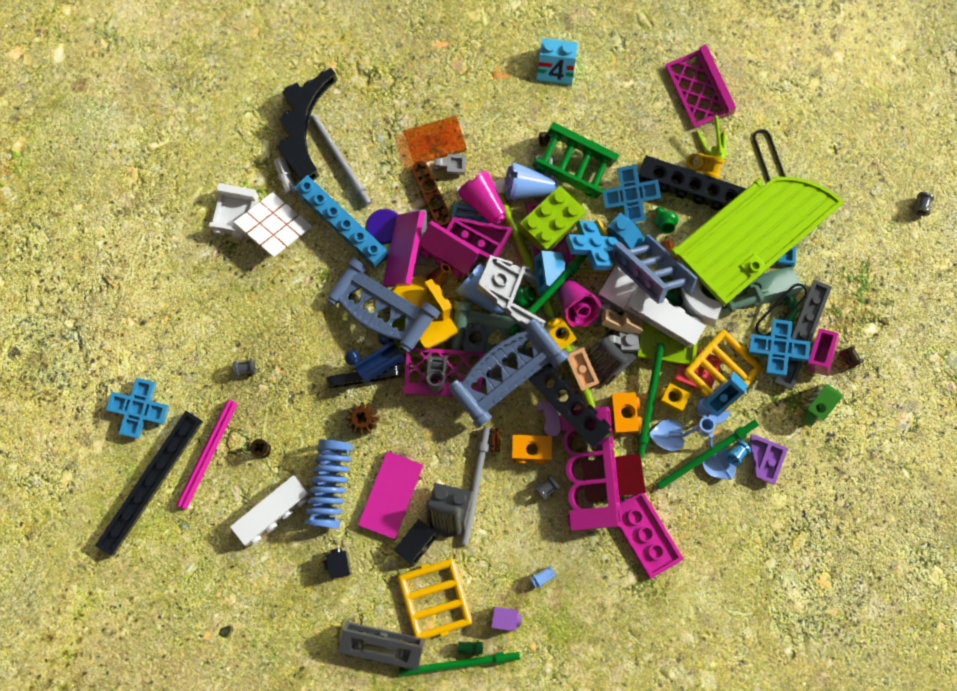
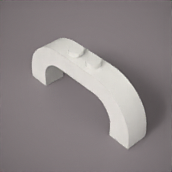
M698 279L693 293L689 294L681 288L682 300L688 312L692 316L699 318L702 323L715 327L722 304L706 297L701 292Z

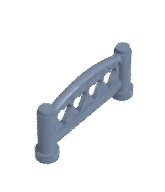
M351 257L347 262V268L327 295L328 298L326 300L335 306L337 303H340L361 325L377 334L400 341L401 344L399 346L405 351L410 352L433 319H437L441 312L427 302H424L421 308L405 300L363 274L367 267ZM361 289V301L358 304H355L354 300L348 299L349 294ZM376 298V306L373 313H369L368 309H363L362 306L365 302ZM391 307L390 320L388 322H384L383 318H377V314L380 311ZM406 316L405 329L400 332L397 327H392L394 321Z
M535 318L525 325L527 330L502 341L489 350L471 368L463 381L459 382L457 379L448 386L450 392L472 418V423L476 429L492 418L488 412L491 407L544 365L550 362L555 368L569 357L566 350L562 351L538 320L536 321ZM530 340L533 346L534 358L518 353L517 347L523 345L524 341ZM514 352L517 355L518 370L504 366L502 359L508 358L509 353ZM494 365H500L503 382L488 378L486 375L487 371L493 370ZM479 377H484L486 379L487 394L473 390L471 384L477 382Z

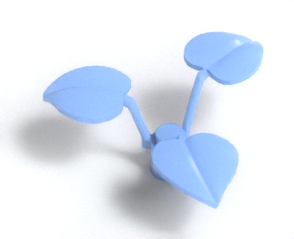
M708 396L703 397L697 405V413L703 417L697 426L682 433L683 428L679 422L667 419L661 421L650 432V437L660 448L667 451H676L683 447V437L697 431L699 435L709 437L710 449L713 447L712 432L716 424L727 420L730 408L716 417L703 405ZM724 448L703 462V468L708 475L719 479H733L735 466L729 463L725 457V454L729 451L728 449Z

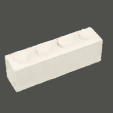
M639 286L634 290L624 307L628 312L688 348L696 345L706 327L699 318L689 316L681 307H674L669 304L666 298L663 303L657 304Z
M293 475L230 527L245 546H254L261 541L262 538L260 536L266 531L270 533L278 526L277 522L281 519L286 520L293 514L292 510L297 506L302 507L306 504L311 494L300 480Z

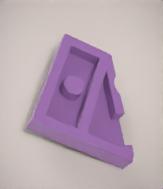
M751 434L750 444L754 476L759 480L775 485L788 448Z

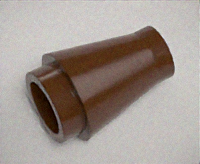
M442 263L427 275L426 281L432 279L435 285L438 284L442 288L451 271L450 266Z

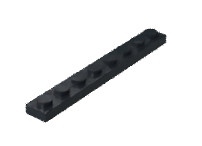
M188 411L184 412L96 543V547L110 556L116 554L204 421Z

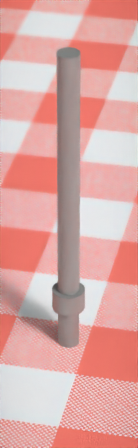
M313 114L310 119L350 180L354 192L357 196H360L365 206H369L372 201L365 192L366 188L354 175L317 114Z
M483 427L480 442L477 444L478 455L471 491L474 493L469 508L470 516L466 532L462 533L460 543L464 545L469 543L485 454L489 449L490 428Z

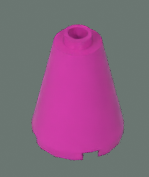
M487 170L475 175V179L472 181L469 179L458 190V194L491 224H499L505 219L506 210Z
M567 279L557 289L564 317L569 325L572 327H586L599 317L598 312L602 308L601 302L598 297L572 279Z

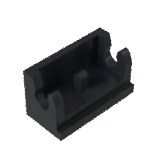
M418 519L395 547L394 551L409 564L415 566L439 535Z

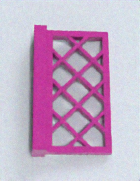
M706 44L700 46L699 50L665 64L694 129L714 121L715 115L719 119L726 115L735 114L736 106ZM697 56L700 62L698 67L688 65L689 60ZM679 65L684 68L681 75L673 73L671 67ZM686 68L696 71L693 79L683 76ZM698 72L706 75L705 83L695 80ZM681 80L691 83L688 91L680 88ZM693 84L703 87L700 95L690 92ZM705 88L713 90L714 96L712 99L702 96ZM688 95L698 98L695 106L687 103ZM701 99L710 102L708 110L698 108ZM712 104L719 105L722 112L717 114L710 112ZM696 111L706 114L703 120L695 121L694 114Z
M413 348L410 352H406L403 393L454 397L448 387L450 383L446 378L454 371L461 378L459 382L463 381L464 378L456 369L464 362L471 369L472 367L466 360L471 355L480 356L481 358L484 356V352ZM411 352H419L424 358L414 365L410 360ZM422 352L431 355L438 353L441 357H444L442 354H448V358L452 354H457L462 359L455 367L447 361L452 370L445 375V382L447 384H444V389L439 393H431L427 388V383H421L424 379L427 381V374L424 376L417 367L425 360L427 361L428 355L425 356ZM416 369L422 378L417 383L409 382V374ZM479 377L478 386H471V388L481 393L482 377Z

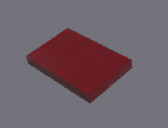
M640 453L616 456L619 497L646 493ZM604 458L581 461L584 481L605 479ZM606 484L585 486L587 501L607 498Z

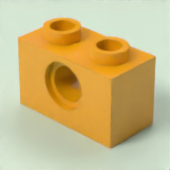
M636 392L611 394L610 406L613 435L637 433L642 426L641 417H638L637 409L640 408L639 397H636ZM622 409H628L631 413V417H623L621 413Z
M512 435L511 460H516V464H527V461H535L537 465H546L547 461L550 462L552 460V436ZM529 445L535 446L537 453L529 455L526 452V447Z

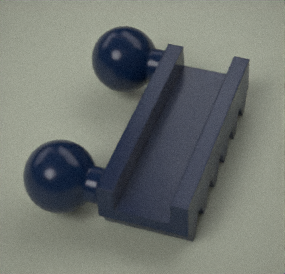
M378 334V342L385 345L384 347L359 361L360 355L357 351L349 350L345 353V362L353 365L364 383L368 384L371 379L375 380L377 375H383L385 370L389 371L390 367H396L398 362H403L404 355L397 349L394 341H392L393 339Z

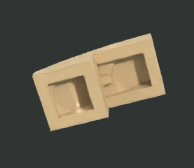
M607 308L602 312V325L626 333L641 334L643 331L642 319L627 311L623 316Z

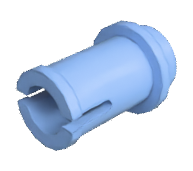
M548 566L536 575L532 574L530 581L535 589L538 587L542 588L544 583L557 577L553 573L554 570L551 566Z

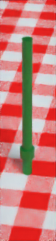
M580 254L574 261L571 260L566 266L565 271L527 311L535 314L567 278L579 270V266L588 255ZM516 322L507 331L508 334L514 336L521 326Z
M657 343L641 432L637 437L638 448L636 454L640 453L642 459L644 458L646 444L649 442L650 436H648L665 346V344Z
M754 419L747 425L738 427L734 430L733 434L657 482V486L660 490L733 442L738 439L742 440L747 436V433L759 426L758 422Z
M497 652L491 656L419 665L418 670L399 668V676L494 663L496 665H503L504 662L520 660L519 652L505 654Z

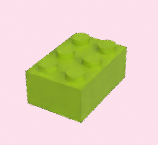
M559 186L520 223L519 231L540 251H551L576 227L579 220L582 221L585 218L587 211Z

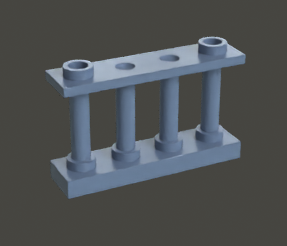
M647 234L645 236L642 246L632 249L626 248L621 242L614 243L610 259L657 304L664 302L668 290L682 287L689 294L693 293L698 278L651 235ZM645 253L649 258L639 260L635 255ZM657 264L662 269L652 272L647 266ZM669 275L674 281L664 283L660 277Z

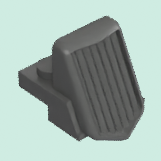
M611 331L607 332L586 352L599 385L605 384L608 386L637 358L632 352H621L618 346L611 342L608 336L614 335Z
M434 483L430 500L427 499L426 502L427 523H429L430 528L443 537L459 536L461 531L466 532L470 516L469 508L474 492Z

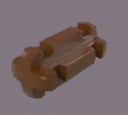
M491 428L490 451L499 452L501 439L499 432L501 430L499 428Z

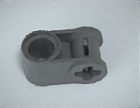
M428 354L426 378L427 388L431 393H439L444 389L447 355L444 357H433L431 354ZM434 379L440 381L438 384L431 383Z

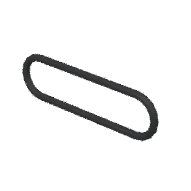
M765 129L757 130L753 135V139L768 181L771 178L756 140V135L759 132H765L768 135L783 177H786L771 134Z
M800 283L792 285L758 320L755 325L758 335H771V331L768 334L760 333L758 325L796 286H801L805 289V296L782 320H786L808 296V289L805 285Z

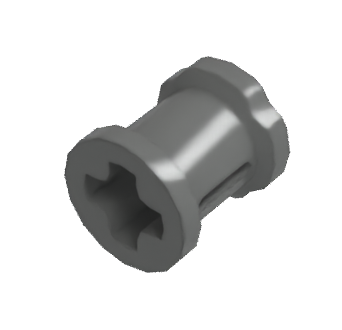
M928 192L917 194L918 200L916 207L913 208V213L919 216H929L931 213L930 205L935 198L934 195Z
M253 358L242 362L233 361L236 378L251 373L256 375V365Z
M548 475V479L542 484L534 487L544 500L555 490L561 489L551 475Z

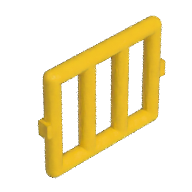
M722 329L685 369L684 373L701 389L699 392L706 397L713 390L694 373L699 365L719 383L725 379L706 360L711 352L732 372L734 371L747 384V387L762 371L763 367L752 355L748 354V348L743 343L740 345L726 330ZM723 339L753 367L748 375L717 346Z
M447 559L431 565L429 563L421 565V568L398 575L397 579L413 636L425 639L437 635L442 637L448 635L450 631L472 624V618L454 559ZM449 568L451 580L409 592L407 580ZM454 587L457 595L456 600L415 612L412 600ZM460 607L463 619L423 632L420 631L419 619Z

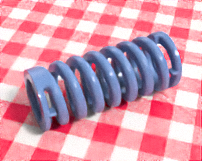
M318 440L317 451L322 455L317 456L315 462L321 466L313 468V472L319 476L313 477L311 482L319 487L309 489V493L316 497L309 498L307 503L315 508H309L305 511L309 519L305 520L303 524L339 529L340 520L326 515L342 514V509L326 504H343L344 499L326 493L343 494L346 492V489L326 482L346 483L348 481L347 477L329 472L347 473L350 469L347 466L329 461L350 462L351 457L329 450H340L343 454H348V451L353 450L354 445L334 440Z

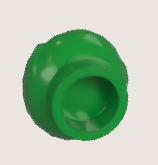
M657 207L651 214V217L655 219V226L662 233L670 234L675 230L679 220L676 213L666 211L662 207Z
M519 285L513 303L521 308H526L531 301L535 300V292L531 286Z

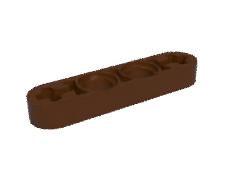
M418 161L412 167L415 181L434 222L446 228L451 222L450 213L428 165L423 161ZM419 167L424 169L425 178L423 179L420 172H417ZM427 182L433 185V188L429 191L423 189V185ZM434 198L440 200V205L437 207L430 205V201ZM441 210L442 216L447 217L445 218L446 222L439 220L438 211Z

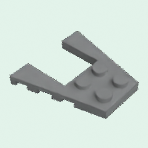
M490 255L476 288L525 330H527L525 325L533 318L536 321L538 320L544 327L545 320L513 303L522 278L537 286L535 271L529 270L530 267L524 265L519 267L513 265L511 261Z

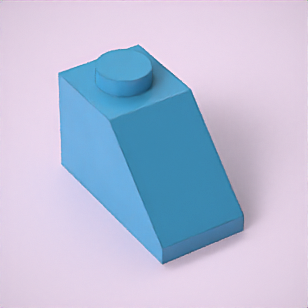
M621 212L607 228L608 235L617 237L618 241L628 249L643 245L645 238L637 226Z
M541 251L534 258L538 294H542L565 270V261L561 252Z
M733 371L713 390L703 402V405L718 417L746 392L747 384Z

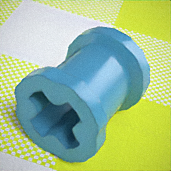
M742 440L736 441L734 448L728 451L725 457L732 465L739 466L744 456L750 454L751 448Z

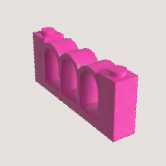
M607 406L595 407V410L598 412L596 416L601 421L605 419L612 426L610 408ZM582 409L573 410L574 416H578L582 412ZM560 414L561 429L565 432L563 445L565 450L572 455L566 464V474L575 483L568 494L569 503L574 509L569 510L570 515H567L568 526L571 527L572 531L622 527L613 435L602 444V451L576 453L571 443L573 436L578 432ZM594 420L587 423V430L595 428L596 423ZM603 456L605 479L580 481L575 476L574 467L579 460ZM606 484L608 507L589 509L580 507L577 502V493L582 487Z

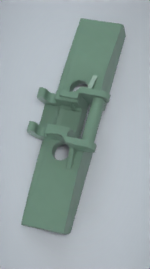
M790 266L760 275L726 306L722 305L718 318L728 316L730 313L735 312L736 309L753 304L756 307L779 300L792 285L801 284L793 267ZM796 286L787 295L798 294L803 287ZM709 290L702 292L706 297L715 300V297ZM681 302L682 305L680 307L685 310L686 314L692 316L686 309L684 303Z

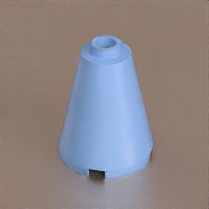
M511 163L512 166L508 167L505 185L508 187V191H505L506 200L547 197L557 188V182H555L554 177L517 163Z
M479 264L459 285L455 292L492 314H502L504 311L476 288L484 266Z

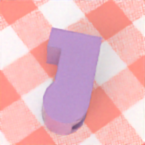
M549 401L538 402L536 409L537 413L543 412L545 423L543 427L544 435L554 438L561 430L559 413Z

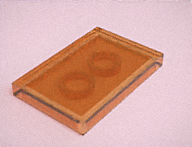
M457 116L404 130L413 163L418 161L426 163L433 161L434 158L447 157V154H458L467 151Z

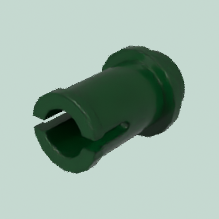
M479 640L476 642L459 641L458 655L476 654V656H479V654H483V642H479Z

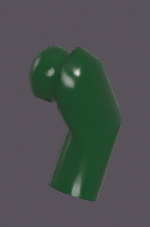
M786 295L783 298L782 302L784 305H787L788 309L784 317L797 304V299L794 296ZM798 308L786 319V321H793L796 314L798 313Z

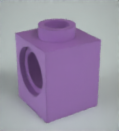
M494 606L491 628L516 631V627L521 625L522 615H518V610Z

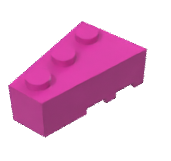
M457 217L452 218L446 229L480 251L479 255L485 259H488L490 255L499 258L513 233L511 227L486 224Z

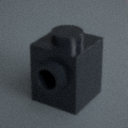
M342 547L330 550L331 554H327L324 560L325 571H329L330 579L352 575L348 551H343Z

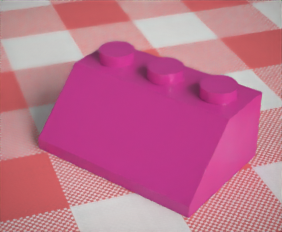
M432 220L424 232L418 247L419 253L423 257L432 258L438 266L446 263L450 266L452 275L457 278L462 277L463 279L467 277L480 254L478 249Z

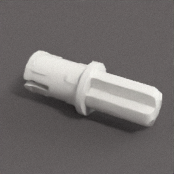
M278 157L274 160L279 174L278 179L282 181L286 194H290V191L294 193L296 191L291 177L292 172L289 171L285 159Z

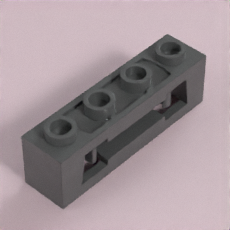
M346 621L342 629L338 653L348 657H360L366 661L383 662L389 666L397 665L407 670H418L425 638Z

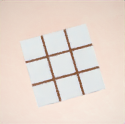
M273 192L234 221L238 228L273 258L312 228V225Z

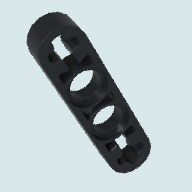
M401 366L390 367L389 371L385 370L383 375H377V378L375 380L371 379L370 382L401 377ZM357 372L333 375L326 378L327 388H339L364 383Z

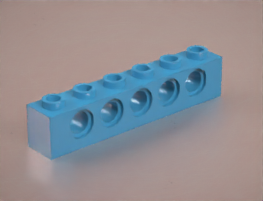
M308 175L294 187L297 195L373 268L377 269L388 258L387 249Z

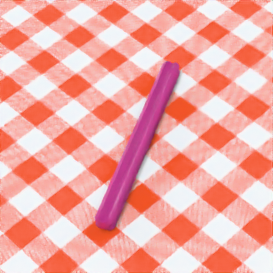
M226 401L176 503L178 507L182 509L188 508L237 407V403L234 401Z

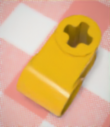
M702 153L690 154L686 159L689 169L714 178H720V168L722 163L725 162L722 158ZM696 156L700 159L699 166H695L693 163Z

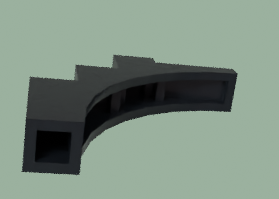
M332 68L323 70L316 78L305 82L302 87L296 82L293 85H288L282 91L285 101L292 110L285 112L279 120L290 137L282 139L276 147L300 181L307 175L312 180L319 177V173L308 153L307 127L311 112L317 101L329 87L337 82L336 73Z

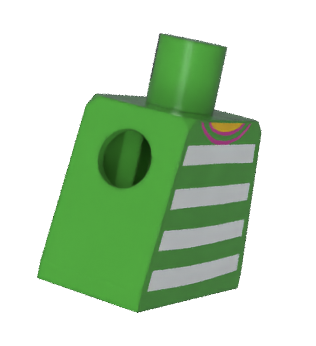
M828 384L819 385L802 409L806 412V415L801 422L811 428L816 420L824 421L844 395Z

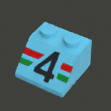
M542 38L536 81L572 86L578 42Z

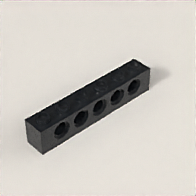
M647 155L644 157L638 174L639 183L658 179L660 192H669L675 194L678 198H687L693 200L696 204H705L717 211H720L730 203L726 201L725 197H730L733 200L746 190V188ZM658 173L662 178H656L654 174ZM676 179L679 181V184H674L671 180ZM689 185H694L697 190H692ZM707 191H712L715 196L708 195Z
M529 348L523 355L534 358L533 349ZM516 360L513 364L518 368ZM551 363L544 365L540 373H534L528 380L587 443L597 450L613 435L610 431L612 426L605 419L601 421L596 416L598 412L591 404L587 407L582 402L585 398L577 390L573 392L569 388L571 383L564 376L560 379L556 374L558 370ZM550 379H555V385L548 388L547 382ZM563 393H568V399L561 402L560 396ZM578 406L582 407L581 414L574 416L573 410ZM594 420L596 423L595 428L587 430V423Z

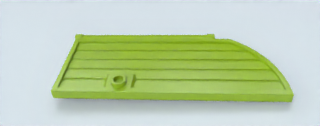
M774 177L767 184L763 185L762 179L757 178L752 185L678 246L671 249L670 252L673 256L678 257L723 306H726L845 202L829 189L809 180L795 177Z

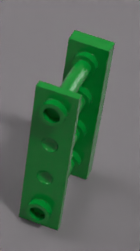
M552 122L546 132L551 139L542 159L537 157L532 166L538 172L547 173L585 192L591 198H598L604 191L598 185L605 169L617 161L619 154ZM557 141H561L566 144L567 148L559 166L556 167L548 163ZM577 149L583 152L584 155L574 176L566 172L565 169L573 151ZM593 157L599 160L600 164L592 183H589L581 178L590 158Z

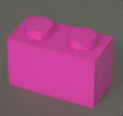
M819 328L808 361V371L828 376L838 345L839 333Z

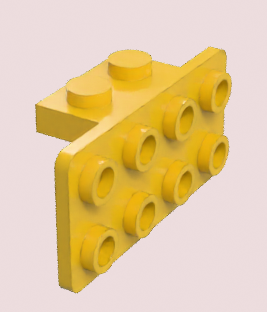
M419 276L412 279L411 285L391 289V291L421 308L424 302H427L441 312L437 319H433L419 340L424 349H430L458 335V330L450 319L451 304L448 299H444L440 286L438 284L435 285L432 279L426 281L424 276Z

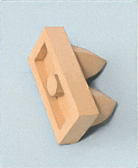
M584 347L568 353V362L581 391L599 384Z

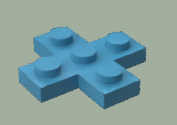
M636 165L617 168L620 187L603 191L605 209L624 206L625 216L633 223L645 221L643 202L661 199L658 179L639 183Z
M579 220L576 224L579 235L568 234L565 239L570 253L588 255L593 270H610L613 264L609 256H611L614 243L619 242L617 237L601 236L595 221Z
M773 319L770 336L751 334L748 354L768 357L766 375L786 378L788 360L808 362L810 342L791 339L793 321Z
M136 378L130 396L111 392L106 411L124 415L119 434L140 439L145 420L164 425L170 406L152 401L156 382Z

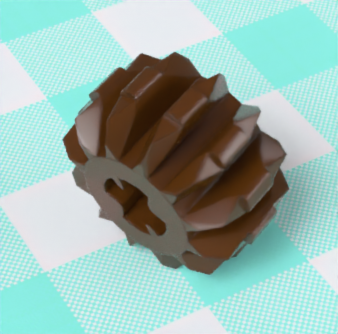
M361 402L360 408L354 404L355 411L353 412L350 409L347 411L352 416L345 417L346 421H351L347 427L349 429L353 428L352 432L354 434L359 429L361 436H364V430L371 434L372 432L369 427L371 426L376 429L377 425L373 422L379 421V418L374 416L377 414V410L371 411V404H368L365 408L364 402ZM360 415L362 417L363 415H365V418L367 420L365 422L362 421V423H360L358 417Z

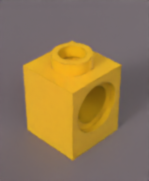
M561 317L553 318L545 327L546 331L562 350L577 340ZM559 328H563V333L560 336H556V331Z
M669 383L666 387L663 386L658 394V397H660L659 404L680 413L683 411L691 393ZM669 393H673L676 395V402H672L669 400Z

